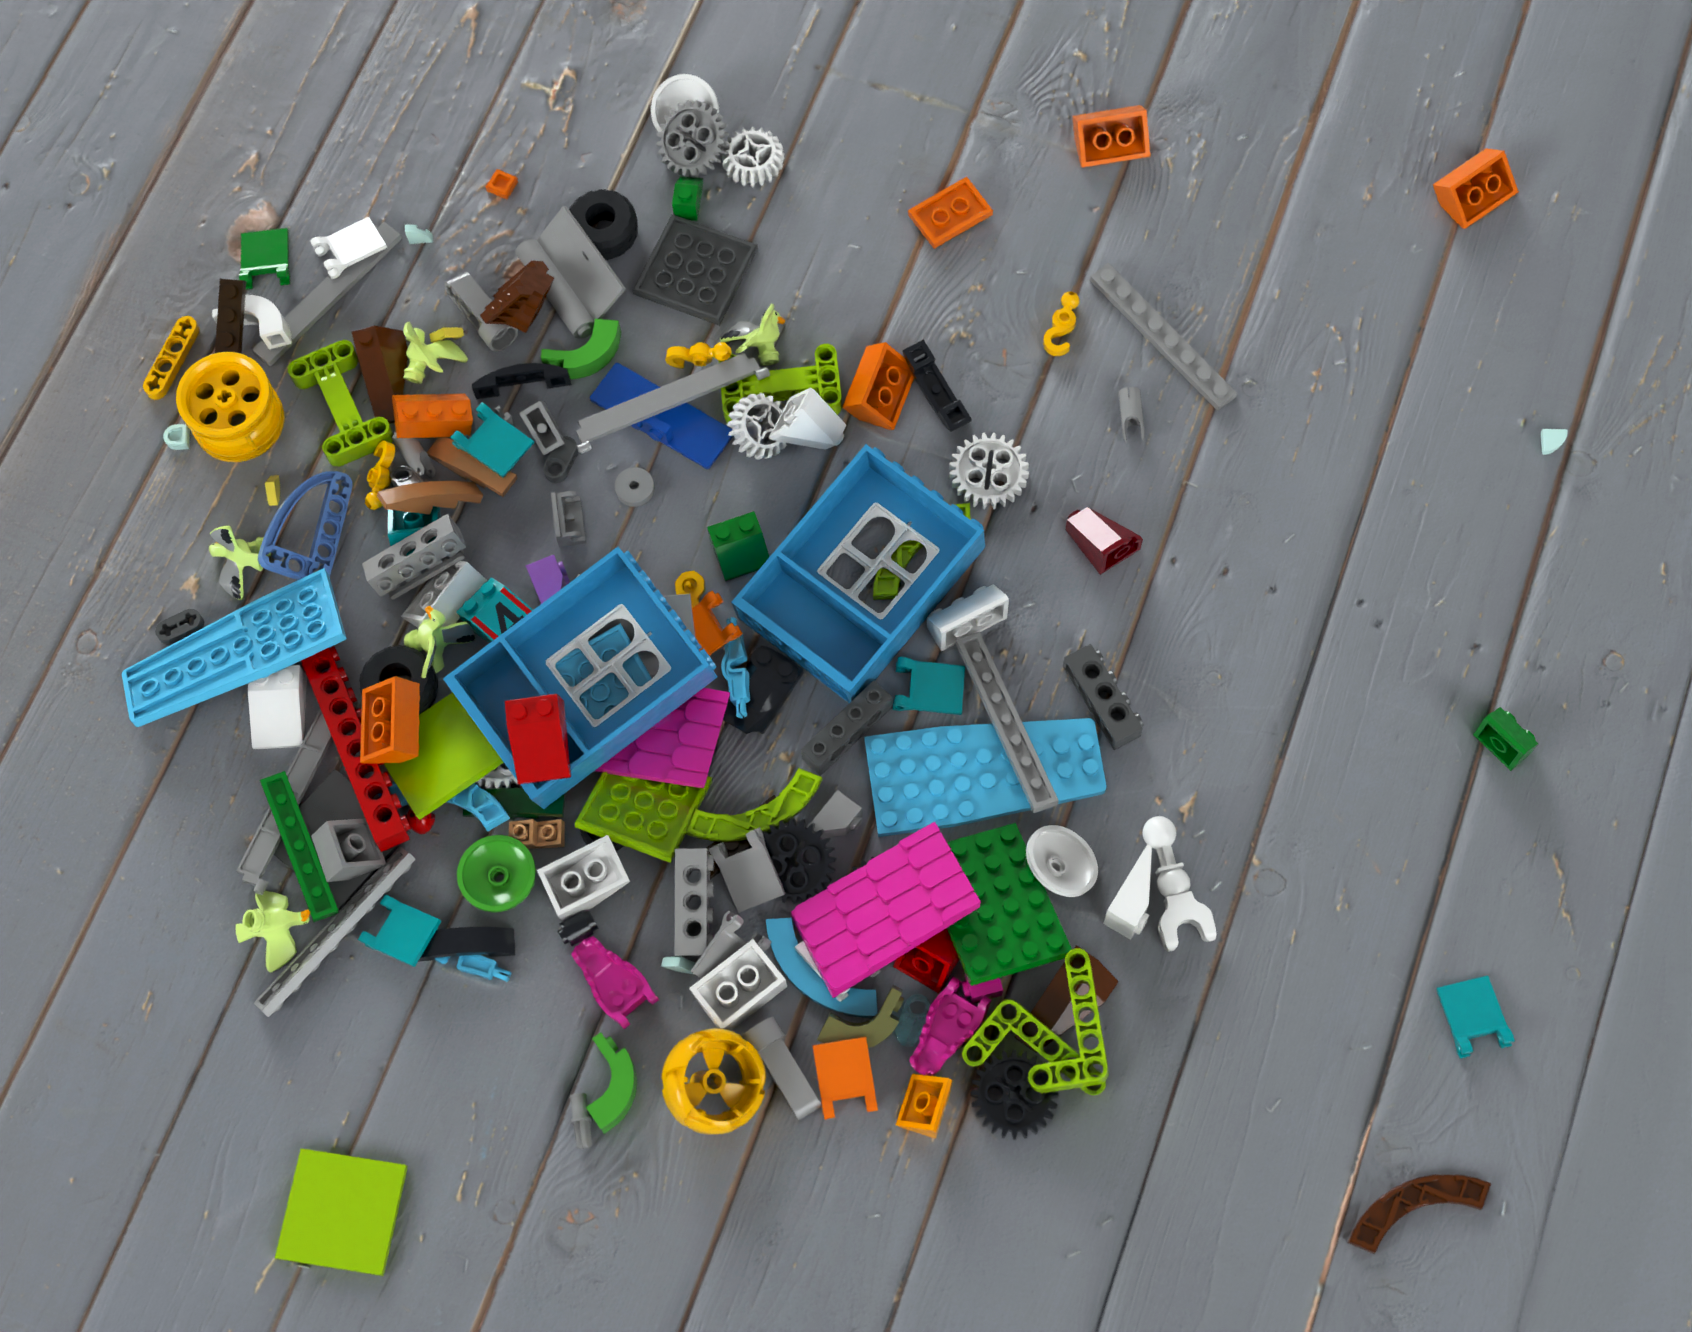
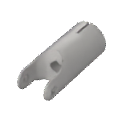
M1128 387L1123 388L1118 394L1124 440L1127 443V428L1132 425H1139L1143 441L1145 430L1140 389L1129 387L1128 394Z
M395 432L392 440L408 465L419 476L426 473L428 477H433L436 469L417 438H397Z

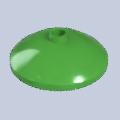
M505 835L487 836L473 843L462 855L457 869L458 885L465 899L474 907L487 912H502L519 905L531 892L536 879L535 861L528 848L519 840ZM498 875H504V879L501 882L495 881Z

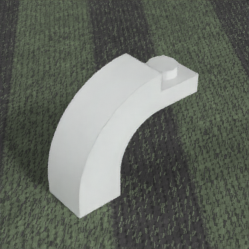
M245 295L243 326H259L260 336L268 349L292 344L290 328L278 308L266 298L256 295ZM218 309L212 310V317L216 323Z

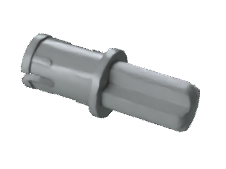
M586 1093L572 1094L569 1097L573 1117L570 1123L574 1125L575 1141L578 1149H586L592 1146L590 1129L592 1117L589 1116L586 1108Z

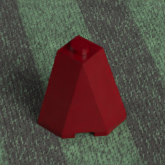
M1089 507L1081 511L1076 510L1067 518L1066 531L1100 575L1141 549L1143 539L1140 535Z

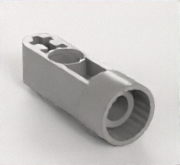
M465 272L445 282V289L450 299L479 332V336L492 351H502L515 341L518 329L506 324H485L480 314L485 311L484 308L492 300L469 273Z
M774 1016L763 1020L742 1035V1038L750 1042L760 1054L765 1067L798 1121L822 1107L816 1094L782 1039L785 1038V1034Z

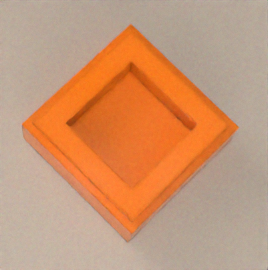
M496 169L486 185V190L507 200L517 185L518 179L513 175Z

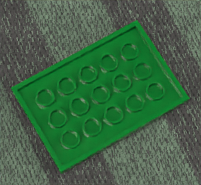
M1016 823L947 842L974 892L981 901L978 909L947 927L970 986L1065 959L1067 953L1072 948L1045 887L1036 879L1028 865L1026 845Z

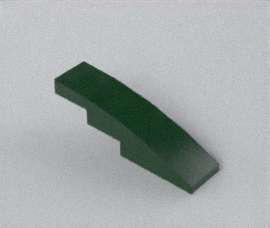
M523 788L484 789L493 795L503 806L510 817L509 820H514L515 817L539 819V816H564L566 793L543 809L530 799ZM463 808V817H475L471 812Z

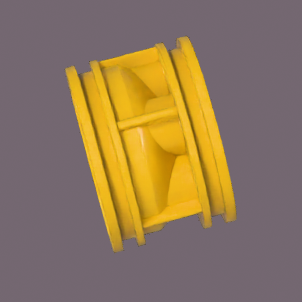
M220 352L208 355L195 362L184 373L177 387L176 404L179 414L192 431L201 448L218 460L243 462L254 459L269 450L282 432L285 415L281 400L271 386L263 368L246 355L235 352ZM248 393L259 394V397L253 402L243 400V397ZM216 412L218 415L216 421L212 424H205L206 417L210 413ZM238 414L246 416L243 423L237 426L231 425L232 417Z

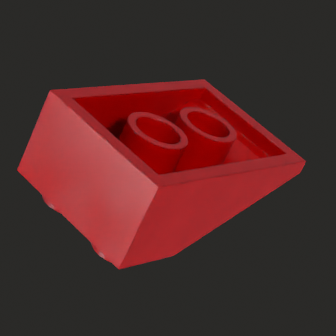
M558 694L505 701L507 730L518 784L571 778L564 700Z

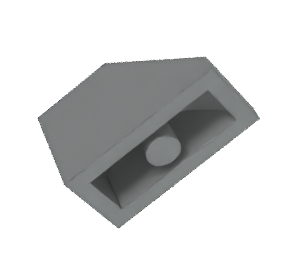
M538 401L519 412L543 455L565 444L558 424L545 401Z
M837 790L809 825L815 823V832L821 829L824 830L821 838L845 836L851 829L855 831L863 821L862 808Z

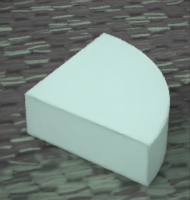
M414 224L405 225V234L409 244L433 242V235L429 230L417 229V225Z
M1542 429V455L1551 454L1560 448L1567 437L1568 429Z
M681 956L664 957L661 967L693 974L691 970L696 963Z

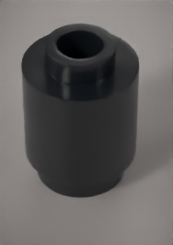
M586 911L584 913L579 912L559 923L561 929L557 932L564 944L570 942L571 946H574L594 935L593 931L597 930L598 927L590 912Z

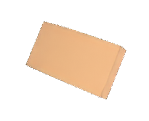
M534 819L510 821L509 836L522 842L528 849L565 847V822L562 819L540 822Z

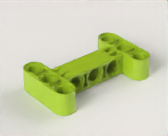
M348 340L337 341L297 358L288 365V373L297 388L307 389L319 384L340 430V433L327 438L323 442L322 449L330 464L337 467L373 453L382 440L392 443V436L394 434L389 422L383 417H375L366 422L362 421L341 375L352 370L359 363L357 352L353 344ZM380 430H385L382 434H377ZM357 440H362V442L354 444ZM340 449L339 452L332 454L333 451Z
M824 343L819 345L815 350L816 366L769 370L770 376L758 380L754 374L722 387L721 396L725 422L728 424V422L732 421L728 416L729 412L733 410L732 407L739 403L741 398L748 397L750 394L757 396L760 393H764L765 398L769 395L773 396V402L787 401L790 397L808 388L814 389L825 402L835 400V403L827 404L838 415L842 410V397L836 349L830 344ZM731 354L729 359L735 357L736 355ZM824 357H829V358H831L830 360H827V361L822 360V358H824ZM827 378L833 379V381L831 382H825L823 380ZM729 389H737L735 392H728Z

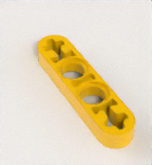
M183 316L177 320L145 378L143 389L149 398L153 400L163 398L172 385L200 332V328L193 317ZM190 325L192 327L191 329L183 330L184 327L188 328ZM174 344H183L179 352L171 351ZM163 364H172V368L168 372L160 371ZM157 385L160 386L159 389L154 388L153 391L151 390V387H152V386H153V387H156Z

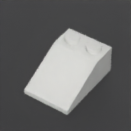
M300 665L286 667L270 674L268 677L248 683L253 749L301 746L305 733L307 675Z
M609 835L537 870L552 905L562 921L579 912L589 911L630 882Z
M1148 844L1108 908L1103 923L1130 940L1135 933L1141 934L1149 917L1146 911L1149 905L1152 847Z

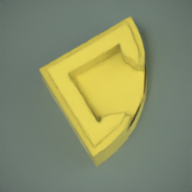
M443 327L429 335L431 342L435 343L445 338L459 339L464 336L463 328Z
M272 475L265 482L269 506L278 505L280 500L279 475Z

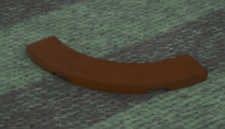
M1438 1174L1404 1182L1382 1195L1366 1210L1353 1229L1348 1243L1375 1254L1380 1242L1392 1225L1404 1215L1428 1205L1450 1203L1482 1210L1491 1183L1464 1175Z

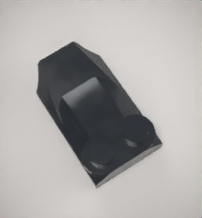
M760 646L753 652L751 661L746 667L750 675V701L746 703L747 716H743V718L736 716V706L730 701L729 696L723 721L745 734L751 732L765 733L804 674L803 669L793 660L770 647Z

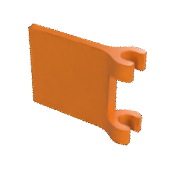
M714 591L708 592L701 602L692 608L695 636L702 647L699 650L704 649L709 656L743 634L738 625L734 626L733 623L728 624L722 629L711 609L719 606L723 599L719 593L715 594Z
M866 1036L812 1045L824 1119L835 1118L833 1101L865 1096L867 1112L878 1111Z

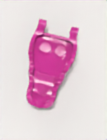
M594 936L584 939L579 945L575 946L571 955L582 969L596 1002L606 1015L617 1022L623 1029L630 1025L626 1016L646 999L652 1005L659 1001V998L655 995L641 972L629 962L623 961L618 955L607 950Z
M952 977L946 988L930 1005L926 1015V1023L923 1025L919 1037L920 1042L910 1057L911 1066L921 1075L935 1076L946 1060L977 1032L984 1022L992 1000L986 996L981 999L977 1006L957 994L956 992L961 981L955 977Z

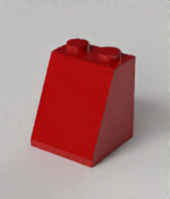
M945 928L897 958L893 967L939 994L960 959L949 932Z

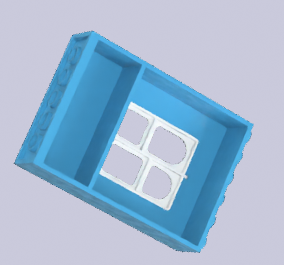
M866 444L731 602L739 620L848 703L854 700L870 683L877 679L985 548L984 527L980 522L973 518L970 520L965 517L963 511L954 504L950 506L943 501L944 498L940 493L935 490H928L918 477L914 475L910 477L904 472V468L895 461L891 463L885 458L881 450L876 447L872 449ZM885 517L894 525V536L875 559H870L852 546V541L871 519ZM909 540L922 543L927 551L924 563L913 574L891 559L896 549L902 543ZM841 554H847L865 568L864 573L850 589L843 588L826 574L827 570ZM880 568H886L904 581L905 585L882 613H877L858 598V595Z
M618 546L445 676L443 680L516 779L507 730L505 701L558 694L564 700L571 778L521 784L530 799L545 809L718 676L714 672L717 666L704 649L699 652V649L702 647L689 629L683 631L687 627L674 609L669 611L671 606L654 586L647 574L641 569L630 552L627 550L623 553ZM615 619L629 621L634 627L635 636L633 641L609 661L603 662L589 645V638ZM578 648L592 664L594 671L576 686L570 687L556 669V663ZM640 651H649L657 656L659 669L650 681L639 687L624 670L623 663ZM614 673L627 689L629 695L604 716L594 719L581 703L580 696L606 675Z

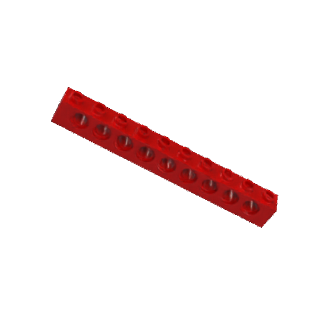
M335 646L329 647L301 660L375 843L380 851L383 852L410 840L407 830H410L411 827L406 816H400L398 811L402 807L396 793L391 794L389 787L393 786L387 771L382 773L380 768L384 763L364 764L360 762V756L355 757L356 753L361 751L362 710L361 708L356 709L353 704L358 700L352 687L347 689L345 682L349 681L344 667L339 668L337 665L340 657ZM329 668L328 671L321 673L323 669ZM338 688L336 692L329 693L332 689ZM347 709L343 714H338L340 710ZM350 730H356L352 735H346ZM374 772L371 777L363 778L366 773ZM383 793L379 799L372 800L376 794ZM392 815L388 821H381L384 816Z

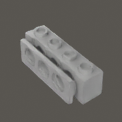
M447 513L363 562L362 565L367 582L381 597L389 592L390 598L394 600L465 558L463 549L466 545L460 528ZM437 536L435 540H433L432 542L428 543V541H429L432 537ZM415 549L413 553L406 556L410 550ZM446 556H449V557H450L447 561H445V562L442 561V559H443L444 557H446ZM394 561L392 565L385 568L388 563ZM425 568L428 569L426 573L421 574L420 571L424 570ZM403 581L407 582L404 586L399 585Z
M707 848L675 849L676 957H701L714 938L713 934H710V924L714 922V910L710 908V897L714 896V883L710 881V871L714 870V856L709 855ZM695 870L701 871L700 881L690 883L689 875ZM693 897H700L702 901L701 906L695 910L690 909L689 901ZM693 923H700L702 928L700 934L694 937L690 936L689 927Z

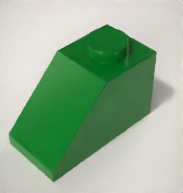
M679 177L675 183L672 200L674 215L687 220L698 221L703 178Z

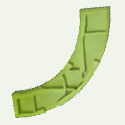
M970 503L955 504L963 511V515L971 520ZM906 541L896 549L891 559L906 569L913 556L924 546L918 541ZM880 568L875 575L873 600L894 599L898 596L901 579L888 569Z
M798 768L789 784L779 793V796L768 804L737 815L715 814L696 809L687 827L686 834L709 841L730 842L747 840L746 833L759 827L762 832L764 830L771 832L770 825L775 824L779 828L780 820L784 819L787 823L809 803L823 779L821 776Z

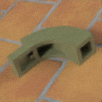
M892 985L879 1012L873 1018L864 1022H850L830 1012L817 1040L822 1043L866 1036L868 1048L881 1043L894 1031L899 1023L900 1018L891 1013L892 1011L898 1012L905 999L901 997L902 989Z

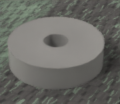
M638 467L623 470L617 476L614 485L618 499L630 507L646 504L652 498L655 490L652 476L646 470ZM638 485V488L631 489V486Z

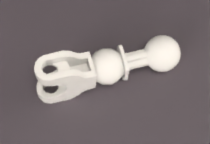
M1163 816L1149 819L1143 827V838L1146 844L1156 849L1161 868H1158L1155 873L1158 876L1157 887L1165 897L1163 901L1165 911L1157 925L1164 949L1167 952L1176 949L1179 942L1177 928L1183 923L1195 926L1202 940L1206 942L1214 941L1217 933L1212 912L1206 905L1196 901L1192 891H1189L1191 886L1190 878L1182 869L1184 867L1183 862L1176 864L1171 847L1176 838V828L1173 822Z

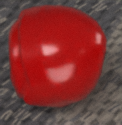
M412 809L406 813L411 829L418 834L428 833L434 825L435 815L432 812L421 820L416 817Z

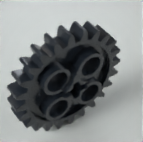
M791 818L788 826L783 819L779 821L780 828L775 824L770 825L772 833L763 831L765 845L771 860H779L782 864V871L777 874L786 893L782 895L783 903L791 897L793 904H796L799 896L804 902L808 900V893L812 897L817 895L816 888L824 891L826 887L822 882L830 883L832 881L827 873H834L836 871L835 868L829 866L830 863L837 860V858L829 856V853L835 850V847L826 846L831 840L830 837L822 839L821 835L824 830L821 829L815 832V823L809 825L808 828L805 827V819H802L799 825H796L795 818ZM785 836H789L794 840L795 845L792 850H788L783 846L782 841ZM805 840L806 844L796 859L799 864L793 866L787 880L782 881L784 873L791 864V860L788 857L794 856L798 851L801 841ZM807 849L816 851L818 857L816 862H809L806 859L805 852ZM795 872H800L805 876L804 885H798L794 882L793 875Z
M1013 1049L1011 1057H1008L1005 1051H1002L1000 1060L995 1055H992L991 1065L985 1061L982 1063L985 1072L981 1070L976 1071V1075L980 1080H972L971 1085L978 1088V1090L970 1092L971 1097L978 1098L971 1105L973 1108H980L976 1113V1118L984 1116L985 1120L982 1126L985 1127L991 1123L993 1125L991 1133L994 1134L1000 1129L1002 1130V1138H1005L1007 1132H1011L1013 1140H1016L1017 1133L1021 1132L1026 1139L1029 1129L1036 1135L1038 1133L1037 1124L1045 1128L1047 1123L1044 1117L1048 1119L1053 1118L1054 1115L1048 1109H1057L1058 1104L1051 1101V1099L1058 1098L1059 1093L1055 1091L1041 1093V1098L1037 1101L1028 1099L1026 1092L1029 1089H1033L1028 1080V1073L1033 1066L1037 1065L1036 1055L1031 1060H1028L1027 1051H1024L1021 1057H1017L1015 1049ZM1012 1069L1018 1070L1022 1078L1018 1081H1011L1007 1077V1072ZM1044 1072L1038 1073L1034 1078V1083L1037 1085L1046 1084L1049 1075ZM1001 1077L1011 1091L1019 1090V1099L1031 1107L1033 1111L1028 1112L1016 1097L1010 1099L1009 1089L998 1082L996 1078ZM992 1088H997L1001 1090L1003 1096L999 1100H992L988 1096V1091ZM1010 1108H1018L1022 1112V1117L1018 1120L1010 1119L1007 1115V1111Z

